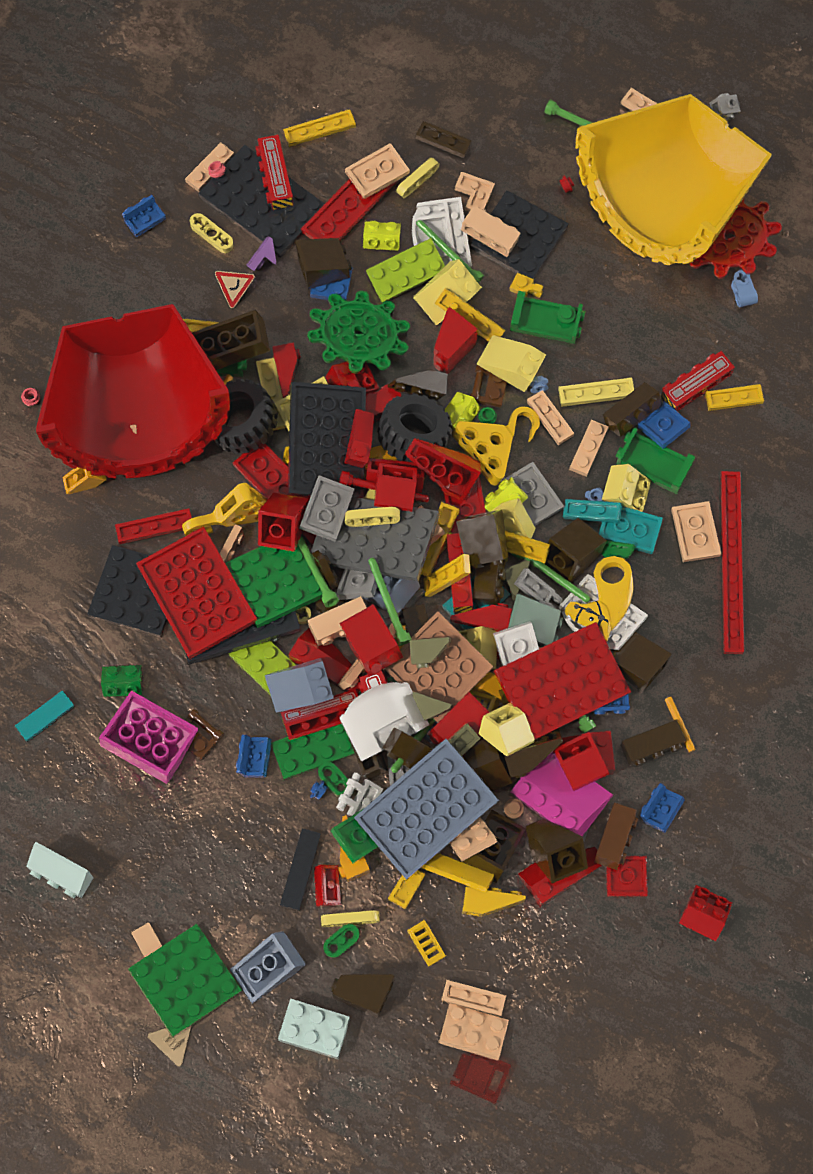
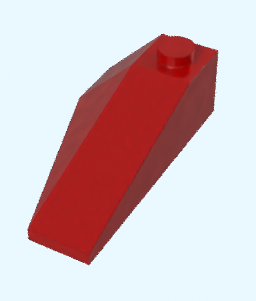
M417 438L413 439L405 452V455L417 467L427 473L430 479L436 482L447 495L462 502L481 473L480 461L464 453Z

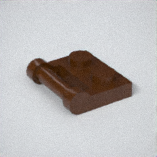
M477 365L475 368L476 377L473 392L470 396L474 397L478 404L502 408L507 382ZM483 375L489 376L485 397L480 396Z
M193 709L185 721L190 724L195 721L213 736L209 741L197 731L188 748L193 755L202 761L221 740L224 733L220 729H215L199 715L196 709Z

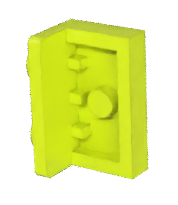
M365 222L363 248L398 251L401 224L395 222Z
M457 392L445 408V412L449 414L452 429H454L459 421L472 422L481 408L474 397Z
M511 477L508 480H503L498 486L499 489L495 492H490L485 497L484 504L485 508L490 512L500 504L517 498L523 503L528 498V495L515 484L514 479Z

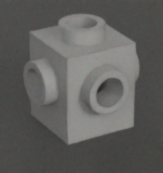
M724 93L710 102L711 110L726 121L734 119V116L740 112V103L737 95Z

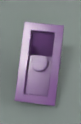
M269 236L266 237L246 265L253 271L263 265L264 257L276 265L273 239Z

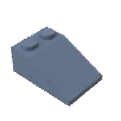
M382 575L398 614L410 598L414 596L420 585L417 581ZM377 585L374 597L364 599L387 611Z
M321 658L265 675L276 713L314 705L334 698Z
M284 931L272 933L232 967L230 971L251 1003H254L292 977L306 964Z

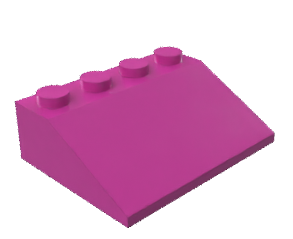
M131 691L100 735L99 741L100 746L168 784L182 762L198 728Z
M553 751L531 772L521 777L511 790L516 799L520 800L542 818L581 836L584 835L613 797V794L596 782L573 791Z

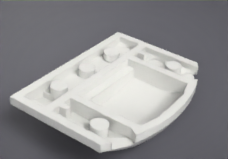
M461 197L418 203L412 221L414 246L430 239L416 225L417 220H422L468 266L472 267L467 233L461 230L464 221ZM434 243L445 266L450 261H453Z
M587 574L577 585V588L590 596V601L587 602L590 603L599 600L595 578ZM570 593L561 603L559 609L563 614L565 622L576 632L584 627L566 617L565 607L571 601L581 604L587 603L573 593ZM630 603L623 619L610 632L609 639L606 641L609 648L620 650L647 619L648 615Z
M391 682L373 687L356 697L348 705L349 707L345 714L340 716V720L361 761L384 750L382 747L393 728L412 735L429 726L428 721H424L408 683Z

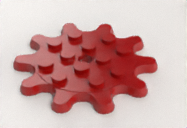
M744 197L711 247L703 255L689 262L690 266L697 269L704 264H711L715 267L714 275L718 279L725 278L728 270L733 267L741 268L747 275L753 274L756 270V264L754 263L756 257L765 256L772 258L777 252L776 246L768 243L767 238L779 234L782 230V225L779 222H767L764 220L763 216L769 211V204L762 201L750 207L745 205ZM729 233L734 235L732 238L726 239L725 237Z

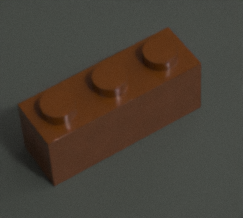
M614 802L594 863L615 870L618 869L619 864H624L627 853L623 851L625 846H630L633 836L629 835L631 828H636L638 818L635 815L637 810Z

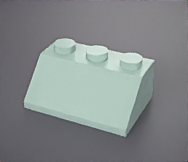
M37 842L33 845L26 866L31 870L30 875L39 880L41 877L47 879V884L55 889H58V887L65 889L64 893L71 898L76 896L82 898L94 878L90 872Z

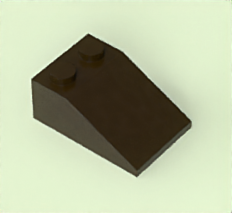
M559 728L535 739L534 743L509 756L504 755L510 776L515 778L526 776L528 772H531L563 742Z
M491 810L484 823L494 834L497 843L465 859L462 863L494 874L493 882L497 883L526 828Z

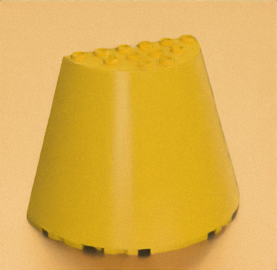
M691 94L581 126L577 129L576 149L579 148V155L576 157L580 168V179L583 186L587 185L590 193L589 196L593 199L590 203L599 213L601 221L603 223L607 221L612 227L609 231L630 250L643 258L649 256L653 262L658 263L660 261L665 265L689 263L703 255L711 247L772 156L771 153L736 127L730 129L728 122Z

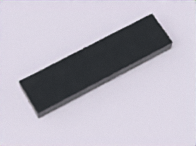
M302 828L280 902L281 907L300 911L321 833Z

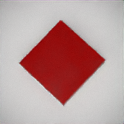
M626 856L624 864H619L617 870L606 867L607 897L648 896L646 856Z

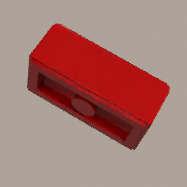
M321 864L314 867L316 906L341 905L338 865Z

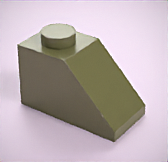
M451 638L410 640L411 664L417 665V668L429 667L428 664L434 663L451 643Z

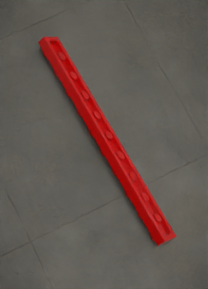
M721 471L723 654L743 655L741 473Z

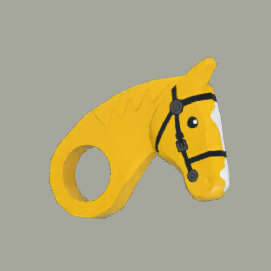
M616 556L603 558L596 564L593 573L599 600L587 604L571 601L565 607L566 617L583 627L597 622L606 641L609 639L610 632L626 614L634 591L630 564L623 558ZM610 567H618L624 571V577L618 583H607L602 579L604 570Z

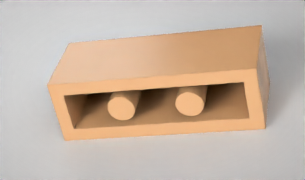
M476 206L472 207L461 226L463 232L508 257L520 236V232L515 227L506 225L500 218L493 217L483 208Z
M361 596L308 620V626L318 646L322 644L323 646L328 645L339 636L341 638L345 637L339 623L366 609Z

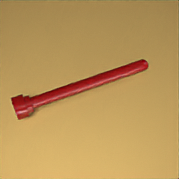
M341 472L339 483L346 486L355 485L375 490V482L355 478L350 472ZM415 493L414 500L426 503L429 501V497Z

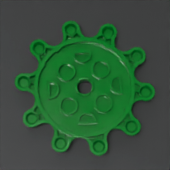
M358 291L353 301H345L340 295L331 294L328 297L331 309L324 311L315 308L310 311L311 319L320 324V328L310 330L307 337L311 343H322L327 346V349L322 353L323 360L326 363L343 359L349 363V369L354 374L362 370L364 363H373L380 370L384 371L390 366L387 354L396 353L404 355L408 351L407 343L400 341L397 335L406 333L410 329V324L405 320L398 321L391 318L390 314L395 309V304L391 301L374 305L370 303L369 294L365 291ZM355 331H361L363 334L355 335Z

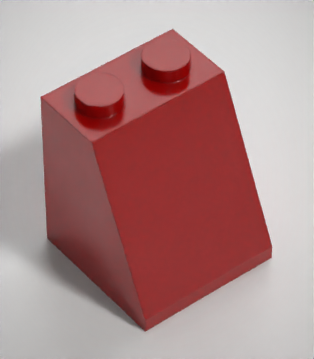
M450 306L446 311L434 347V366L438 371H443L447 375L476 346L478 331L474 325Z
M273 492L258 510V545L295 551L303 532L299 527L310 498Z
M374 604L339 623L351 650L368 676L404 658L397 642Z
M468 692L427 734L434 744L439 745L445 739L448 740L467 723L481 737L479 731L483 716L490 712Z

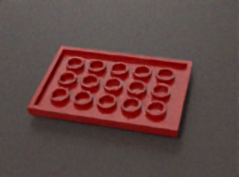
M204 526L136 563L189 659L257 621L256 616Z
M597 622L494 670L508 702L525 713L534 739L631 692Z

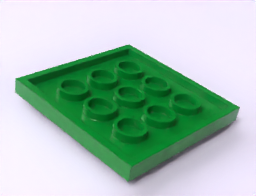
M298 545L295 551L261 546L225 563L257 618V621H255L257 628L322 598L323 593Z
M197 924L128 968L129 973L172 1038L242 992Z

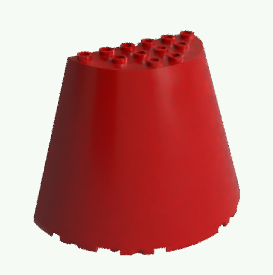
M174 304L123 314L121 319H115L111 316L62 326L36 426V433L43 446L51 450L52 456L61 459L65 465L73 469L79 467L91 471V475H105L108 478H116V475H126V478L151 476L175 468V464L183 461V464L189 462L192 457L204 452V447L212 439H217L222 431V425L228 419L227 412L230 410L229 392ZM130 425H136L137 434L133 432Z

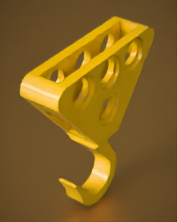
M529 407L515 409L510 416L507 426L459 421L452 431L453 438L465 453L480 461L481 473L494 486L498 485L505 476L517 417L526 416L532 423L528 442L532 440L539 428V416Z
M238 484L215 506L211 514L194 517L186 521L182 525L184 534L187 536L203 526L207 533L210 534L213 533L211 525L229 527L235 524L241 525L258 522V510L268 499L249 484Z

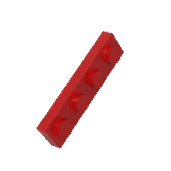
M190 508L115 524L119 545L183 531L182 525L192 519Z

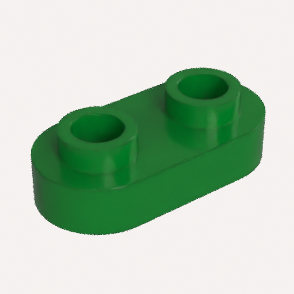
M331 762L321 764L318 769L319 778L321 781H325L324 784L335 796L340 797L347 787L348 778L335 764ZM327 770L332 772L330 776H326L324 773ZM344 785L345 789L340 791L338 790V786Z
M353 924L342 926L325 941L323 947L325 954L330 958L340 957L359 940L358 928ZM352 932L353 937L350 939L347 938L346 933ZM332 945H336L338 949L337 951L332 952L330 950V947Z

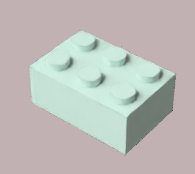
M290 999L278 1040L338 1059L350 1017Z

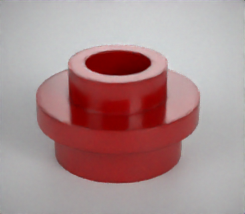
M562 176V179L559 180L562 188L566 193L572 192V187H574L573 181L570 177Z

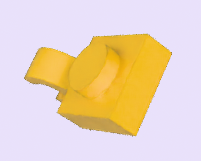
M517 273L510 286V291L518 294V290L524 291L525 297L530 293L540 298L543 293V286L533 284L534 279Z

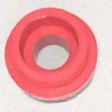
M220 161L211 163L208 167L209 175L212 178L221 177L226 170L225 165Z
M27 388L23 391L21 399L25 405L34 406L40 401V393L35 388ZM29 396H34L33 399H31V400L28 399Z

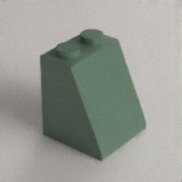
M517 594L508 628L530 621L533 625L538 647L542 648L558 640L559 636L555 635L556 629L561 628L563 618L560 617V610Z

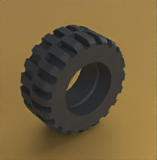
M236 379V382L228 381L226 382L230 398V410L227 412L228 419L222 425V431L214 441L227 452L232 451V453L239 454L242 451L243 453H248L251 449L256 450L259 448V445H264L267 442V438L273 435V428H276L278 423L276 421L278 418L277 407L267 391L259 383L246 379L245 382L243 379ZM245 406L254 407L252 415L246 422L239 426H227L230 416L237 409Z
M414 393L411 395L403 394L401 397L393 398L386 404L377 428L378 440L391 457H396L398 461L412 462L405 455V452L413 439L417 438L446 448L452 433V422L449 414L445 412V408L442 405L439 406L434 399L430 400L427 396H418V394ZM403 425L419 427L426 434L411 432Z

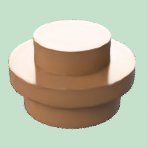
M510 799L505 803L504 812L509 818L516 819L523 814L524 806L520 800Z

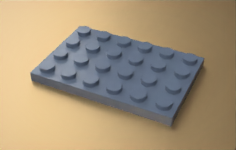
M445 739L354 818L407 880L499 800L450 742Z

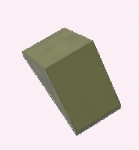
M526 560L505 569L506 579L503 582L513 601H515L516 595L520 592V589L514 583L524 568L529 569L530 561Z
M417 692L412 694L424 721H428L452 709V704Z

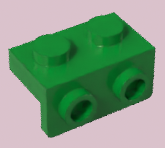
M142 666L102 667L101 687L103 696H128L131 691L142 695Z

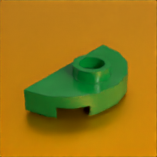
M606 541L601 554L605 558L616 556L625 560L631 556L636 546L634 544Z

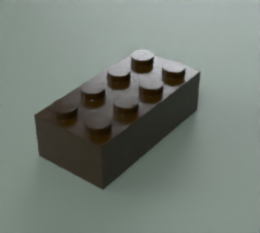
M256 310L192 332L215 370L270 351L264 319Z

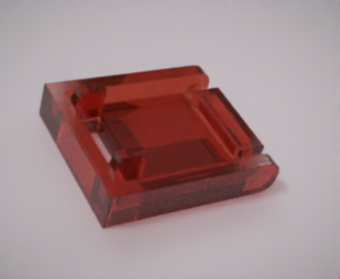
M462 1053L453 1075L460 1082L457 1083L451 1080L450 1085L495 1105L511 1065L501 1060L491 1059L471 1053L470 1056ZM495 1071H498L503 1076L496 1092L488 1088Z

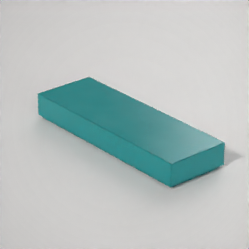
M566 499L563 518L619 523L622 504L619 502Z
M62 690L16 724L15 727L28 742L75 706Z

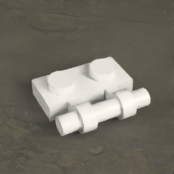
M355 772L352 778L348 779L347 787L344 793L340 795L339 803L336 807L344 811L346 805H348L350 808L347 815L349 816L367 807L383 791V788L368 779H364L362 784L358 783L361 775ZM355 789L358 793L355 799L352 800L350 797Z

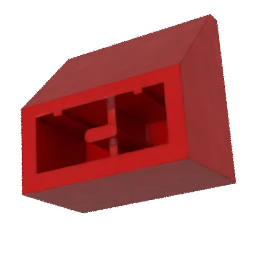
M348 362L331 366L325 376L329 385L366 388V394L370 392L375 393L379 390V386L367 363L363 364L362 370L357 374L350 371Z
M379 463L375 479L374 506L396 507L399 510L412 512L417 483V468Z
M590 732L560 745L554 750L573 791L610 774Z
M695 885L679 924L716 942L727 921L732 902L723 896L710 892L705 887Z

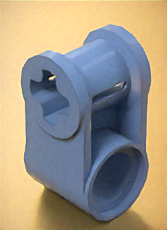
M743 270L737 271L731 284L737 306L741 308L757 304L758 296L750 275L745 274Z

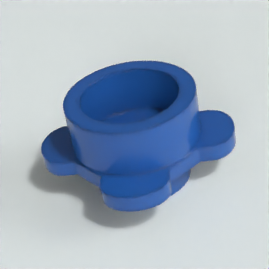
M322 780L319 783L316 781L310 789V792H312L311 798L315 797L319 800L327 789V786L324 785L325 781Z

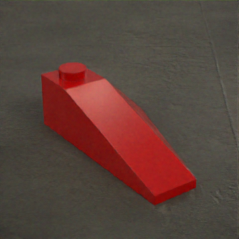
M310 628L297 639L289 653V659L297 665L321 658L328 681L338 686L352 666L349 660L332 643L318 646ZM361 673L357 677L359 678L358 682H361L360 677L363 676ZM358 682L352 688L349 686L344 690L350 691L356 689L357 694L359 695L358 692L360 691V689L358 686Z
M594 846L585 849L587 869L555 883L550 882L536 862L518 873V876L541 908L603 865L594 863L598 851Z

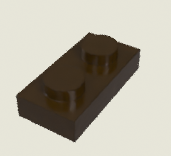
M319 550L311 553L330 590H336L338 588L336 582L338 577L334 570H331L329 567L331 562L326 554L323 555Z

